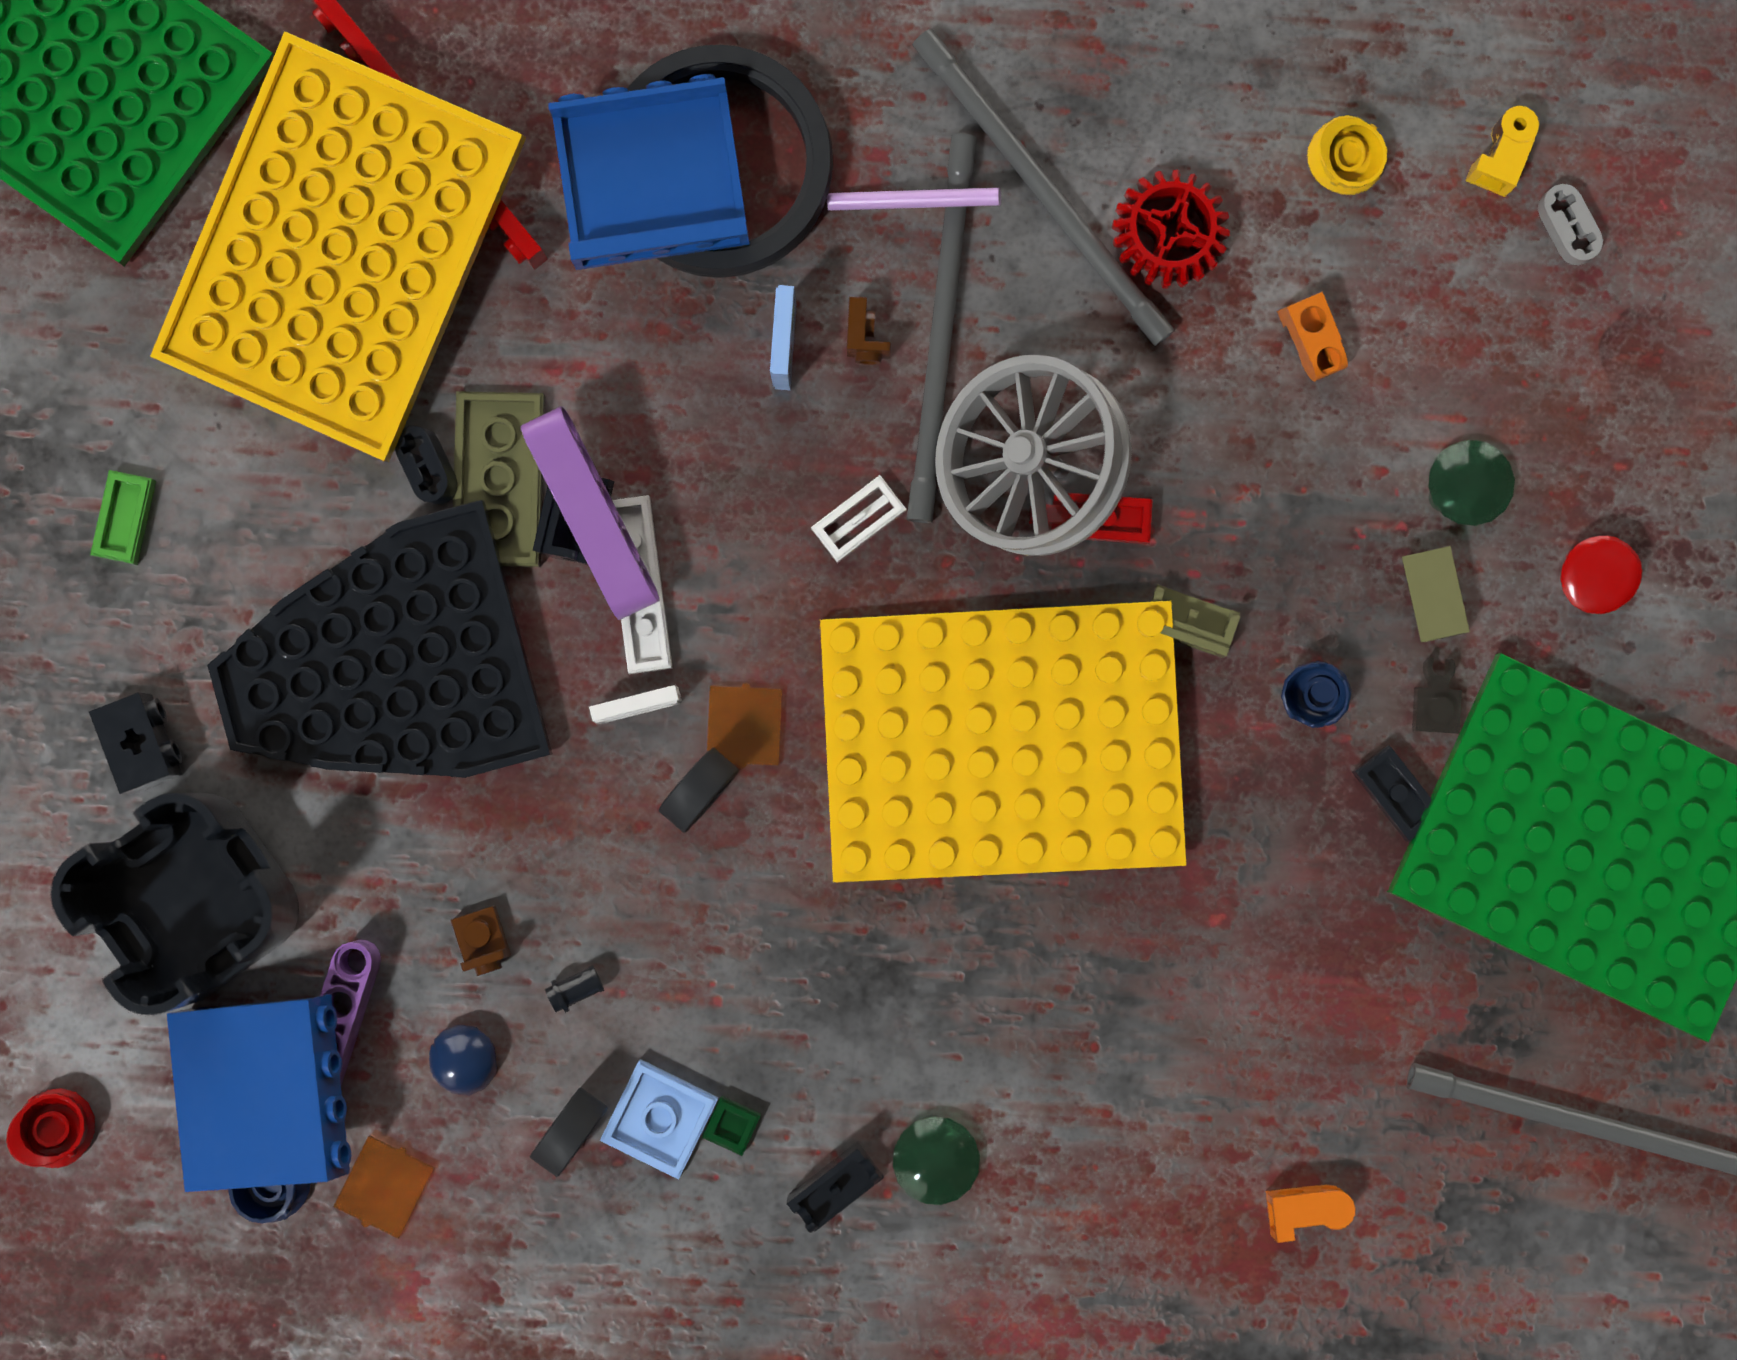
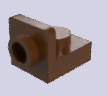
M849 297L847 357H855V362L858 364L879 365L881 364V359H890L891 343L865 341V337H874L875 311L867 310V297Z
M495 905L451 919L464 962L460 963L463 972L474 968L476 975L480 976L502 968L500 959L510 956L511 953Z

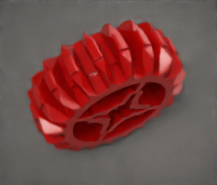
M1178 169L1172 171L1169 181H1166L1161 171L1155 172L1153 185L1145 177L1140 178L1137 183L1139 191L1131 188L1126 190L1124 197L1128 203H1118L1115 210L1122 218L1115 219L1112 223L1113 230L1123 233L1114 238L1113 246L1118 248L1127 247L1119 257L1120 262L1127 263L1133 259L1136 263L1133 265L1130 273L1132 276H1136L1141 269L1147 271L1148 274L1145 278L1147 285L1153 283L1156 275L1161 276V285L1164 289L1170 287L1172 277L1176 278L1177 284L1181 288L1186 287L1189 280L1188 273L1197 282L1202 280L1205 276L1203 268L1213 271L1218 264L1214 256H1223L1227 249L1220 241L1228 239L1230 236L1229 229L1219 226L1228 220V212H1215V209L1223 201L1222 197L1214 196L1211 199L1207 197L1212 187L1210 183L1203 184L1201 189L1194 186L1197 180L1195 174H1190L1185 183L1180 182L1181 175ZM1156 200H1176L1174 206L1166 211L1152 209L1149 212L1143 209L1146 205ZM1188 206L1192 207L1199 215L1203 224L1204 234L1199 233L1200 228L1194 226L1188 220ZM1175 213H1177L1178 217L1175 222L1176 233L1174 237H1170L1166 246H1164L1166 225L1172 221ZM1136 224L1143 226L1142 231L1148 233L1154 239L1155 249L1153 254L1142 244L1138 236ZM1180 247L1189 250L1190 247L1200 250L1195 255L1184 260H1165L1168 252L1173 248Z

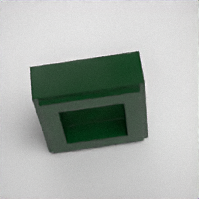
M721 1095L702 1138L743 1156L761 1113Z

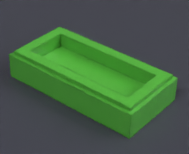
M109 470L90 555L138 565L156 480Z

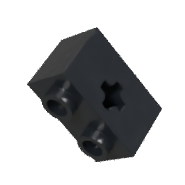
M138 692L89 711L119 794H136L182 776L179 764L183 763L181 751L173 739L169 740L163 725L167 723L165 709L160 700L154 699L152 694ZM140 735H145L146 742L140 745L141 749H135L134 743L140 740Z

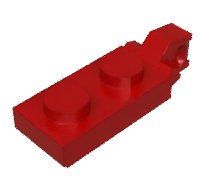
M1068 493L1079 509H1081L1091 495ZM1056 495L1053 496V505L1046 504L1048 526H1051V530L1062 525L1072 517ZM1121 497L1106 522L1086 540L1149 544L1153 499ZM1031 506L1029 511V524H1033Z

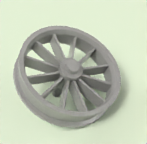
M1022 355L1000 361L979 373L961 390L950 406L942 423L936 446L935 466L938 487L952 517L965 531L978 540L1019 555L1044 556L1055 554L1072 548L1090 537L1106 522L1116 508L1129 477L1132 456L1131 436L1125 414L1119 402L1109 389L1095 377L1066 361L1050 356ZM1053 376L1035 422L1030 378ZM1068 381H1074L1087 394L1053 425ZM1015 383L1022 430H1018L994 399L997 394ZM986 405L1009 433L1010 437L1005 443L971 432L975 421ZM1095 407L1097 408L1104 432L1058 443ZM968 437L1003 449V457L963 467ZM1105 444L1104 461L1100 475L1070 466L1059 457V455ZM1006 469L976 499L970 502L964 479ZM1070 471L1096 480L1097 484L1088 500L1079 509L1055 476L1064 478ZM1043 479L1072 515L1065 523L1050 531ZM1012 486L997 530L995 531L981 519L980 515ZM1029 490L1035 536L1012 537Z

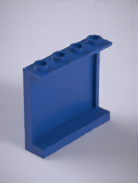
M703 74L690 78L689 83L672 85L669 81H656L647 84L646 89L628 91L624 87H615L604 90L601 96L585 98L582 94H568L561 96L558 99L559 102L548 103L549 111L553 118L571 242L568 244L570 257L576 270L750 245L724 77L715 78L714 75Z
M331 994L306 999L215 1008L197 1007L167 1013L185 1192L328 1182L350 1173L351 1148L347 1142L345 1128L347 1106L341 1091L340 1073L342 1060L337 1051L335 1034L337 1014L332 1006Z

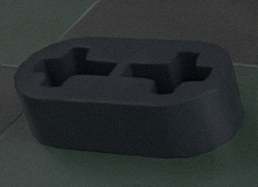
M410 425L405 427L398 440L395 452L413 492L424 502L438 505L448 503L457 491L458 482L438 437L434 432L419 426ZM415 438L421 439L424 442L419 446L422 457L411 453V450L416 447ZM431 475L441 478V481L436 484L438 492L429 491V487L433 485Z

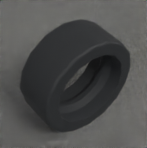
M711 748L671 791L661 804L659 812L683 833L687 832L731 783L739 769L719 751Z
M578 1088L532 1151L530 1158L554 1176L559 1177L605 1114L608 1107L583 1088Z

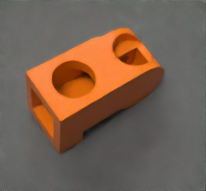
M1323 291L1277 311L1283 327L1287 326L1298 351L1302 366L1312 381L1316 382L1348 367L1347 356L1341 342L1342 338Z
M1315 1185L1265 1191L1270 1235L1277 1243L1295 1241L1294 1228L1324 1225L1330 1229L1340 1230L1346 1228L1355 1216L1353 1200L1347 1193L1335 1185Z

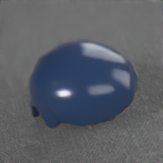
M1313 661L1299 665L1285 679L1281 698L1286 713L1291 719L1312 728H1322L1337 723L1348 711L1352 689L1346 675L1339 668L1327 662Z
M456 1025L443 1030L434 1039V1043L430 1047L429 1067L432 1076L441 1087L452 1094L470 1096L482 1091L497 1073L498 1067L494 1044L477 1027Z

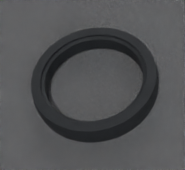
M703 45L691 47L666 56L651 65L629 85L628 91L646 89L647 84L656 81H669L672 85L689 83L690 78L703 74H711L715 78L724 77V79L746 82L766 91L787 109L796 122L805 144L807 162L803 185L793 206L774 227L750 240V245L657 258L672 268L698 276L719 278L745 275L768 267L785 257L802 242L815 225L827 199L832 179L833 155L830 135L818 104L809 90L789 69L779 62L759 52L738 46Z

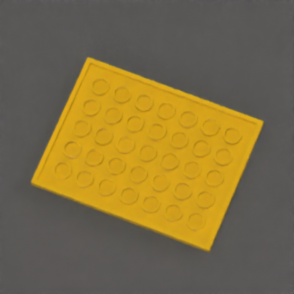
M284 31L150 357L382 461L390 462L526 137Z
M1171 601L820 620L833 882L1186 866L1173 637L1161 634L1164 625L1173 628Z

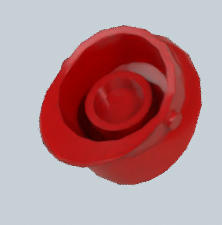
M1590 537L1577 544L1565 556L1566 560L1562 566L1560 577L1563 593L1574 607L1586 613L1605 614L1616 611L1634 597L1640 586L1642 565L1639 556L1629 544L1617 537Z
M63 1088L44 1091L31 1097L11 1121L6 1135L8 1150L12 1157L27 1166L46 1168L68 1166L79 1159L90 1146L95 1133V1116L89 1103L77 1092Z

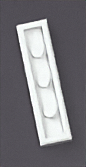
M650 496L612 500L657 589L660 599L659 602L621 619L628 674L672 669Z

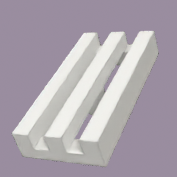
M879 475L814 524L811 530L838 563L902 515L906 508L881 475ZM877 489L881 490L884 495L830 536L827 535L824 531L827 527ZM887 503H891L894 507L843 547L837 548L836 542Z
M673 685L589 706L592 721L596 724H604L679 705L682 699L679 687Z

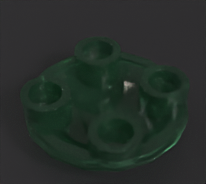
M1465 440L1449 445L1437 455L1430 468L1428 481L1430 505L1437 511H1440L1443 516L1457 524L1477 526L1493 521L1506 510L1514 494L1515 477L1511 464L1499 449L1484 441Z
M928 1115L921 1120L915 1121L901 1133L894 1147L892 1166L897 1182L910 1197L924 1204L943 1205L958 1200L971 1189L979 1174L980 1154L974 1137L963 1125L950 1118Z

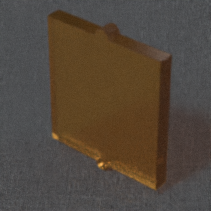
M744 683L742 687L710 686L707 752L711 748H715L732 764H738L740 768H745L747 764L779 765L782 689L751 688L747 683Z
M368 1136L333 1207L361 1220L363 1227L371 1225L399 1239L435 1167L407 1154V1150L404 1147L396 1149L372 1136Z

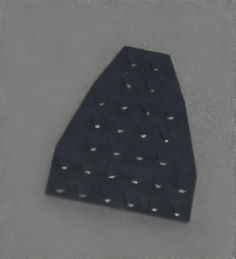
M483 500L395 523L386 529L383 535L368 545L359 547L350 553L351 556L333 568L326 569L282 598L269 610L270 613L252 629L248 628L236 639L232 647L227 651L221 652L207 665L229 748L232 751L262 755L276 760L291 761L326 770L436 775L461 778L471 777L553 754L486 504Z

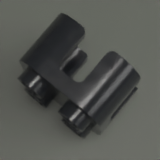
M167 793L156 796L133 812V815L140 823L115 841L90 843L69 856L54 875L51 885V903L55 915L70 935L75 937L96 933L103 939L121 965L102 979L103 984L119 1005L133 1013L157 1015L202 1001L288 939L296 926L299 915V902L294 887L241 811L231 801L216 794Z

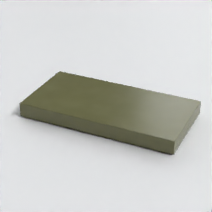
M456 391L454 473L458 485L453 497V507L479 500L485 501L502 567L540 568L541 553L532 550L542 512L543 475L523 437L521 425L545 414V395L543 393Z

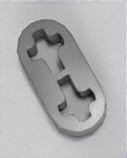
M1559 184L1548 190L1538 203V213L1547 232L1564 261L1571 265L1586 264L1599 254L1603 246L1602 234L1581 194L1573 186ZM1556 199L1558 201L1566 199L1569 203V207L1564 212L1562 210L1554 212L1551 205ZM1576 236L1579 239L1585 237L1588 239L1589 245L1584 250L1582 248L1573 249L1571 243L1576 240Z

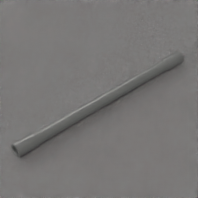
M932 28L923 32L912 44L915 50L932 71L942 78L1108 284L1151 343L1156 347L1175 331L1173 326L1156 305L1145 297L958 65L955 56Z
M963 133L951 135L947 168V189H969L975 161L977 143L975 136ZM967 206L945 207L915 471L910 486L907 521L933 523L937 489L935 481L936 446L942 426Z
M1413 1063L1408 1072V1089L1441 1098L1457 1099L1737 1176V1153L1456 1077L1450 1072Z

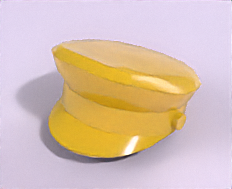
M1349 115L1336 117L1324 124L1314 134L1308 146V165L1315 179L1328 190L1338 194L1355 195L1370 189L1380 179L1387 162V147L1383 136L1377 131L1378 128L1374 124H1368L1361 118Z

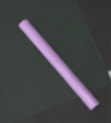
M1000 188L828 193L827 208L829 211L997 206L1001 204Z

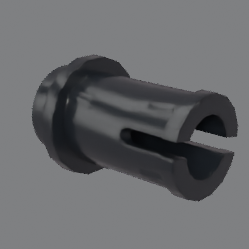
M593 965L559 983L553 980L551 981L552 986L545 989L555 1013L564 1010L565 1013L569 1012V1006L604 991L603 984Z

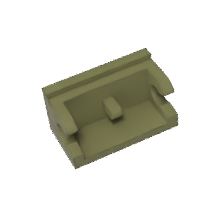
M1451 546L1403 556L1402 562L1420 642L1469 633L1470 630Z
M1157 584L1151 602L1171 601L1173 628L1164 625L1161 634L1173 637L1175 642L1220 658L1227 657L1240 619V613Z

